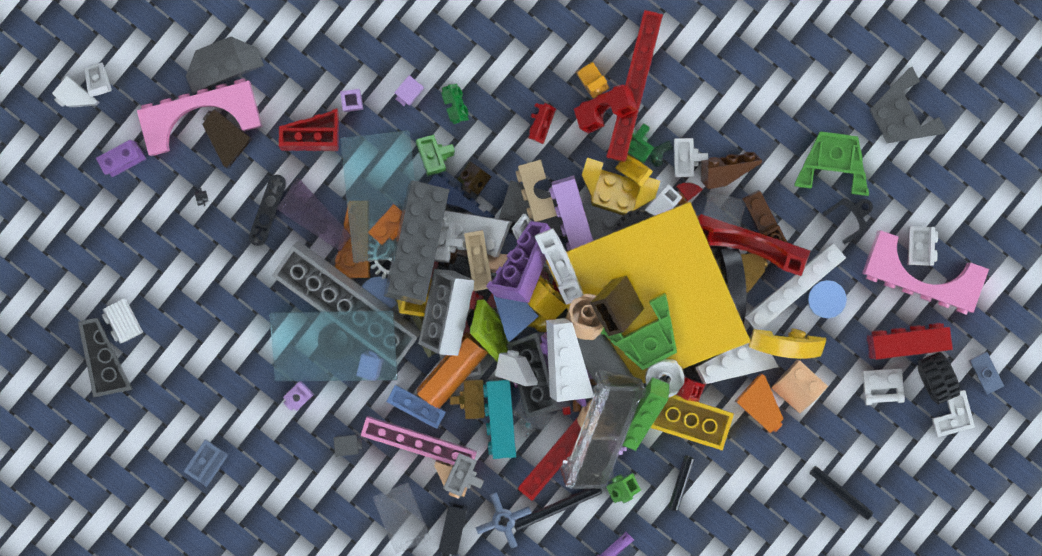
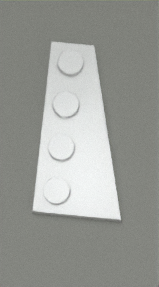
M445 210L443 223H453L456 225L455 235L458 236V239H463L464 241V233L483 230L487 254L493 257H499L512 221Z

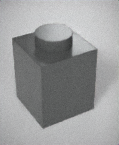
M358 434L333 437L335 457L356 455L360 453V449H363L362 439L358 438Z

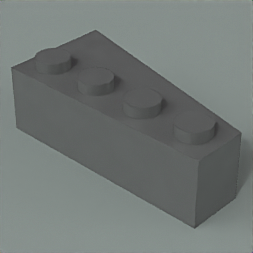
M99 318L78 321L93 397L132 390L131 384Z

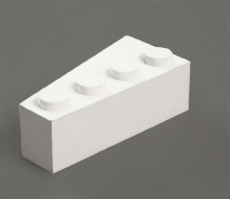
M565 318L546 320L550 397L557 402L593 398L594 394L573 323Z

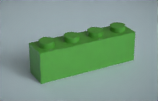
M653 377L650 379L620 427L618 444L636 451L667 403L670 384Z

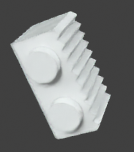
M122 299L103 309V319L107 325H111L113 329L111 334L116 342L119 341L121 344L143 333L126 299Z

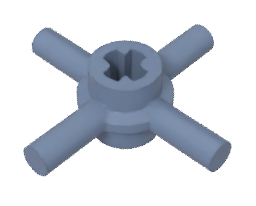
M497 492L492 493L490 497L496 512L492 517V521L475 527L478 534L495 528L505 533L510 548L517 547L518 545L511 529L516 519L532 513L530 507L528 506L512 513L508 509H503ZM501 516L509 518L506 525L498 522L501 520Z

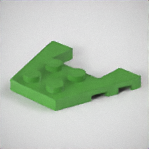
M820 131L794 183V187L811 189L814 169L853 174L851 194L869 196L858 136Z
M666 293L659 295L649 302L658 317L655 321L626 336H623L622 333L608 336L604 328L601 332L642 370L677 353Z

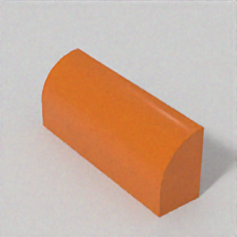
M467 332L462 336L459 355H446L417 388V395L436 408L442 407L488 354L486 349Z

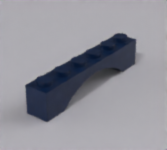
M442 173L440 176L435 174L429 181V185L449 189L447 205L460 207L480 217L495 218L488 210L485 212L478 208L480 204L473 198L468 200L464 197L465 192L458 186L453 188L449 185L450 180ZM509 232L500 254H508L518 244L516 237Z

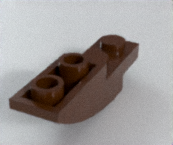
M760 190L742 198L760 234L787 242Z

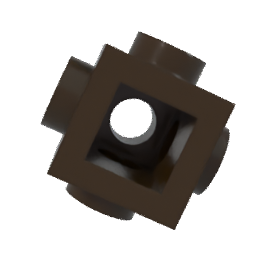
M469 161L457 178V181L463 184L461 188L469 194L473 191L479 195L492 176Z

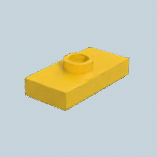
M629 154L627 155L626 163L619 162L615 167L616 170L641 187L653 172L649 167Z

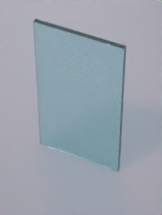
M410 130L340 138L353 263L391 259L396 238L393 241L389 239L382 246L368 232L393 204L401 211L403 210L408 184L412 180L415 181Z
M393 311L271 312L269 317L275 381L398 380Z

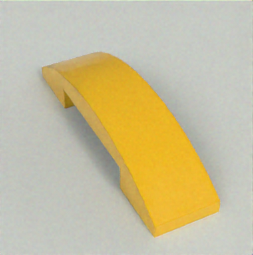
M753 329L750 338L751 342L748 346L757 351L775 356L807 359L822 355L826 338L807 336V339L776 336L773 335L772 331Z

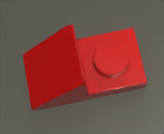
M684 377V385L676 395L688 401L699 402L705 384Z

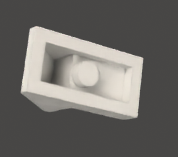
M103 63L84 68L87 90L90 97L112 91Z

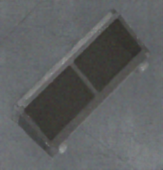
M597 369L595 378L599 379L597 386L593 388L595 394L571 457H567V461L563 460L560 467L566 487L572 489L606 488L608 482L612 480L613 469L640 399L645 395L646 388L641 379Z

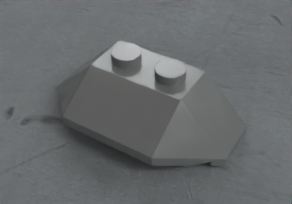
M231 36L195 50L186 78L192 93L195 94L199 90L208 89L264 66V63L256 47Z

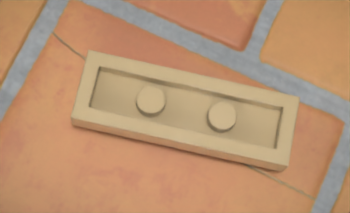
M481 230L464 233L471 278L475 280L474 291L488 289L486 286L492 279L484 232Z

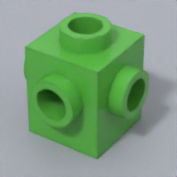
M633 473L624 477L622 474L617 475L611 479L612 483L606 486L614 503L620 501L623 503L629 502L635 494L641 491Z

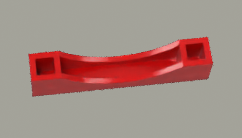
M700 214L698 220L709 246H726L748 251L769 260L784 271L802 276L811 250Z

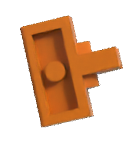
M393 204L370 229L368 234L382 246L389 239L393 241L397 237L402 211Z

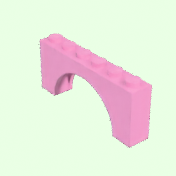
M240 79L234 81V85L231 86L221 84L215 86L216 89L208 91V89L199 90L197 95L190 96L188 93L178 96V100L171 101V98L161 100L159 105L153 106L152 103L142 105L141 109L137 110L148 155L154 156L169 152V138L176 122L186 113L201 107H217L228 111L237 119L244 132L263 127L251 82Z
M881 230L877 231L862 274L867 275L866 279L876 283L877 280L884 281V286L893 289L898 286L903 288L902 292L913 295V293L920 294L921 299L929 302L932 299L939 301L938 305L949 308L951 305L957 308V312L965 315L968 312L974 313L989 269L973 263H967L960 275L947 283L932 285L921 282L912 277L899 260L897 253L899 237Z

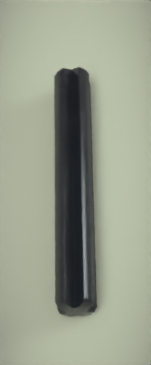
M817 466L811 469L810 475L863 518L869 520L872 517L873 512L821 469Z

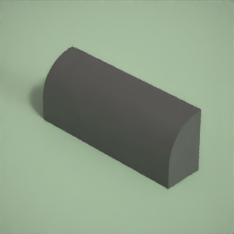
M600 334L594 340L577 338L586 369L612 407L626 399L639 387L638 382L604 334Z

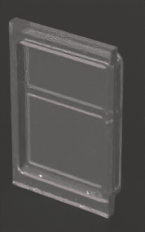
M409 483L389 489L373 497L396 554L431 540Z

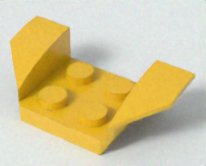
M590 158L586 159L582 177L591 195L592 206L619 215H625L629 211H635L656 198L660 180L649 177L641 187L627 177L602 170L603 162Z

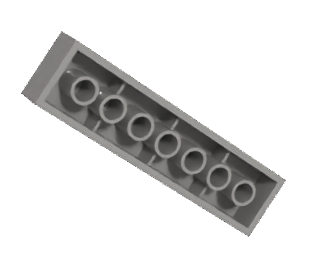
M297 241L290 248L272 274L275 279L396 367L420 336L421 332L416 326L300 241Z

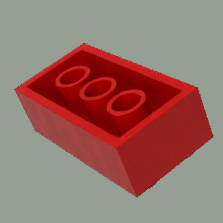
M944 323L928 324L929 328L917 325L910 326V330H906V328H893L890 333L883 330L872 331V335H867L869 358L877 360L953 350L950 327L944 326Z

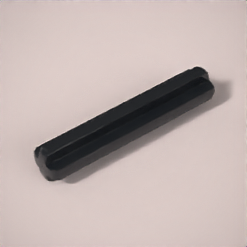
M684 456L668 506L670 510H679L694 463L693 457Z

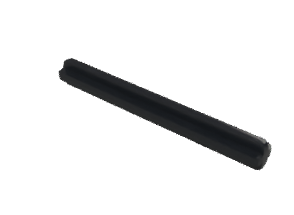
M596 484L515 520V530L519 531L602 494L600 485Z

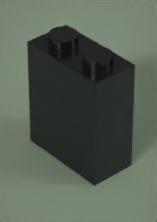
M449 502L438 552H442V556H457L468 506Z

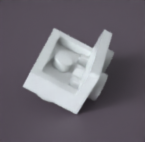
M909 226L907 265L932 266L937 261L935 243L938 241V231H935V227Z

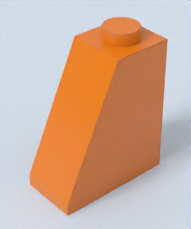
M760 373L735 402L769 433L772 431L776 432L783 425L781 423L783 416L766 377Z

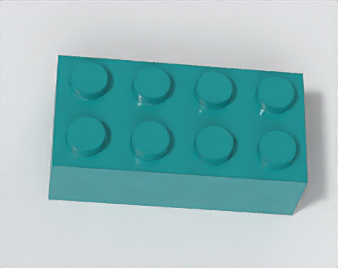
M506 379L487 380V384L483 385L484 397H488V403L485 404V416L490 418V422L486 423L487 436L491 435V442H488L489 455H493V459L516 457L510 381Z

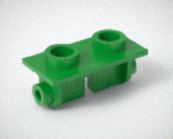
M449 84L443 87L441 94L445 105L452 103V107L447 108L450 122L452 121L454 125L460 123V121L469 120L468 109L463 103L462 90L458 84Z

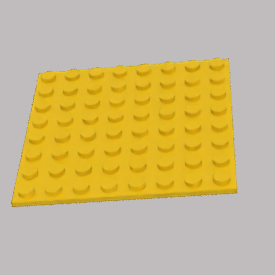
M691 202L566 251L584 295L591 294L597 296L611 280L627 275L645 309L622 332L623 336L658 319L649 302L659 295L666 293L677 347V353L666 359L676 360L682 369L751 342ZM546 259L547 265H548V267H549V269H550V271H551V273H552V276H553V278H554V280H555V282H556V285H557V287H559V285H558V283H557V280H556V278H555V276H554V274H553V272H552V270H551V267H550V265H549V263H548V261H547V259ZM571 303L566 305V307H567L568 310H569V307H570ZM610 342L638 384L646 383L645 375L647 368L642 370L618 346Z

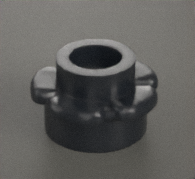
M199 188L200 190L194 191L197 205L206 206L205 202H209L207 192Z

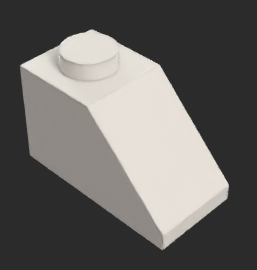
M68 76L52 93L56 97L54 100L62 107L64 105L68 107L94 106L100 103L94 97H90L85 89Z
M508 350L507 353H499L495 376L524 386L537 385L538 381L526 357L520 356L519 352Z

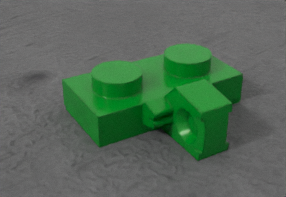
M644 123L638 131L634 129L628 151L629 155L643 164L655 149L647 143L648 138L646 135L650 127Z

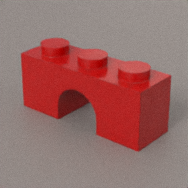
M617 85L607 93H601L590 101L582 102L580 106L574 108L579 128L589 134L604 127L603 115L609 108L620 118L637 111L632 90L625 85Z

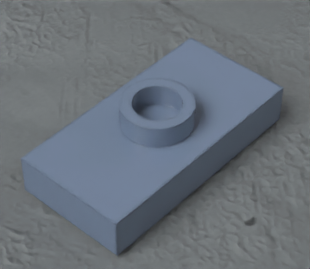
M984 352L969 360L986 395L1004 387L988 352Z

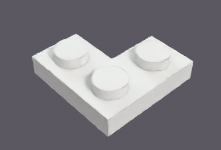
M965 390L960 391L959 396L947 401L949 414L932 418L937 437L975 428Z

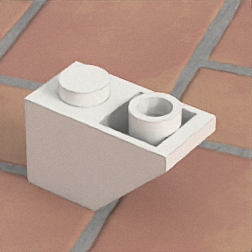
M668 184L645 210L654 216L673 209L682 196Z

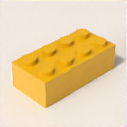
M679 395L669 397L651 428L723 451L734 413L701 402L688 401Z

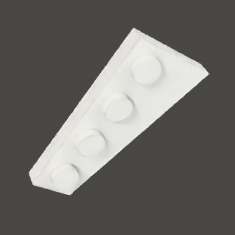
M749 343L719 354L695 368L703 384H709L776 368L778 365L773 355L752 349L748 346Z

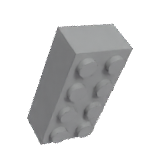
M434 269L418 344L438 354L459 355L475 280L455 271Z

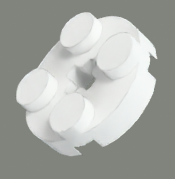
M664 359L647 368L645 375L646 385L652 377L664 382L663 379L659 378L662 375L670 376L666 382L670 384L669 397L676 395L684 385V372L676 360Z

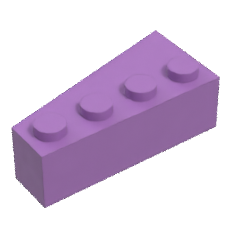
M529 222L517 240L518 244L515 249L510 250L506 256L508 259L505 264L498 268L496 277L493 281H489L486 286L495 297L529 303L546 261L545 254L542 253L535 235L550 230L551 228L548 224Z

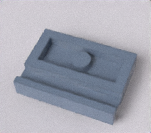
M205 439L183 472L207 487L229 454Z

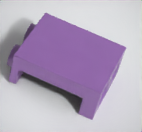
M128 140L100 155L96 160L105 175L110 173L111 177H114L146 160V157L138 142Z

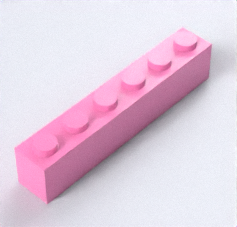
M370 416L366 417L361 433L363 437L454 465L459 453L475 459L477 450Z

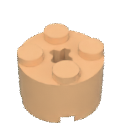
M585 294L582 297L575 298L569 307L566 319L573 323L576 337L579 339L594 340L601 334L604 328L590 304L596 297L595 295Z

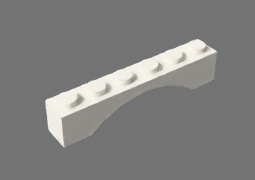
M830 243L806 265L802 276L795 274L784 285L745 315V320L752 329L761 330L846 257L834 243Z

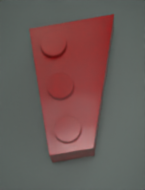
M338 108L321 115H315V117L279 126L280 150L338 151Z

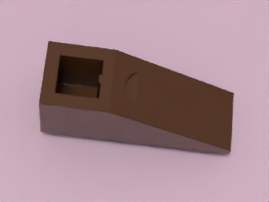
M745 152L740 155L730 154L726 157H711L708 160H702L701 182L707 189L726 187L760 165L762 159L755 152Z

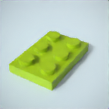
M484 299L477 300L470 334L498 362L499 353H507V344L510 342L506 338L500 316Z

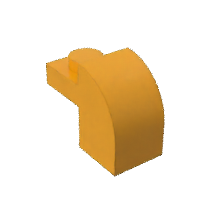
M593 62L575 72L593 99L609 89L607 80L604 75L600 74Z

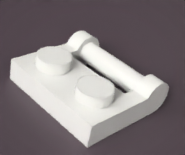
M902 368L863 371L865 405L879 402H905ZM896 388L897 394L871 395V390Z

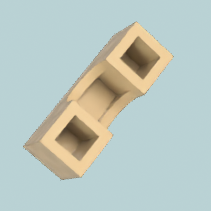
M541 160L518 166L519 170L515 172L518 182H522L524 189L521 190L524 201L528 200L530 208H527L529 219L538 222L557 216L552 197L540 199L534 194V185L538 181L546 179Z

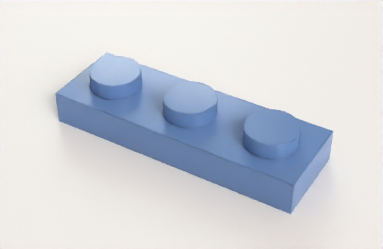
M397 385L394 386L386 401L436 429L446 411L430 405L422 398Z

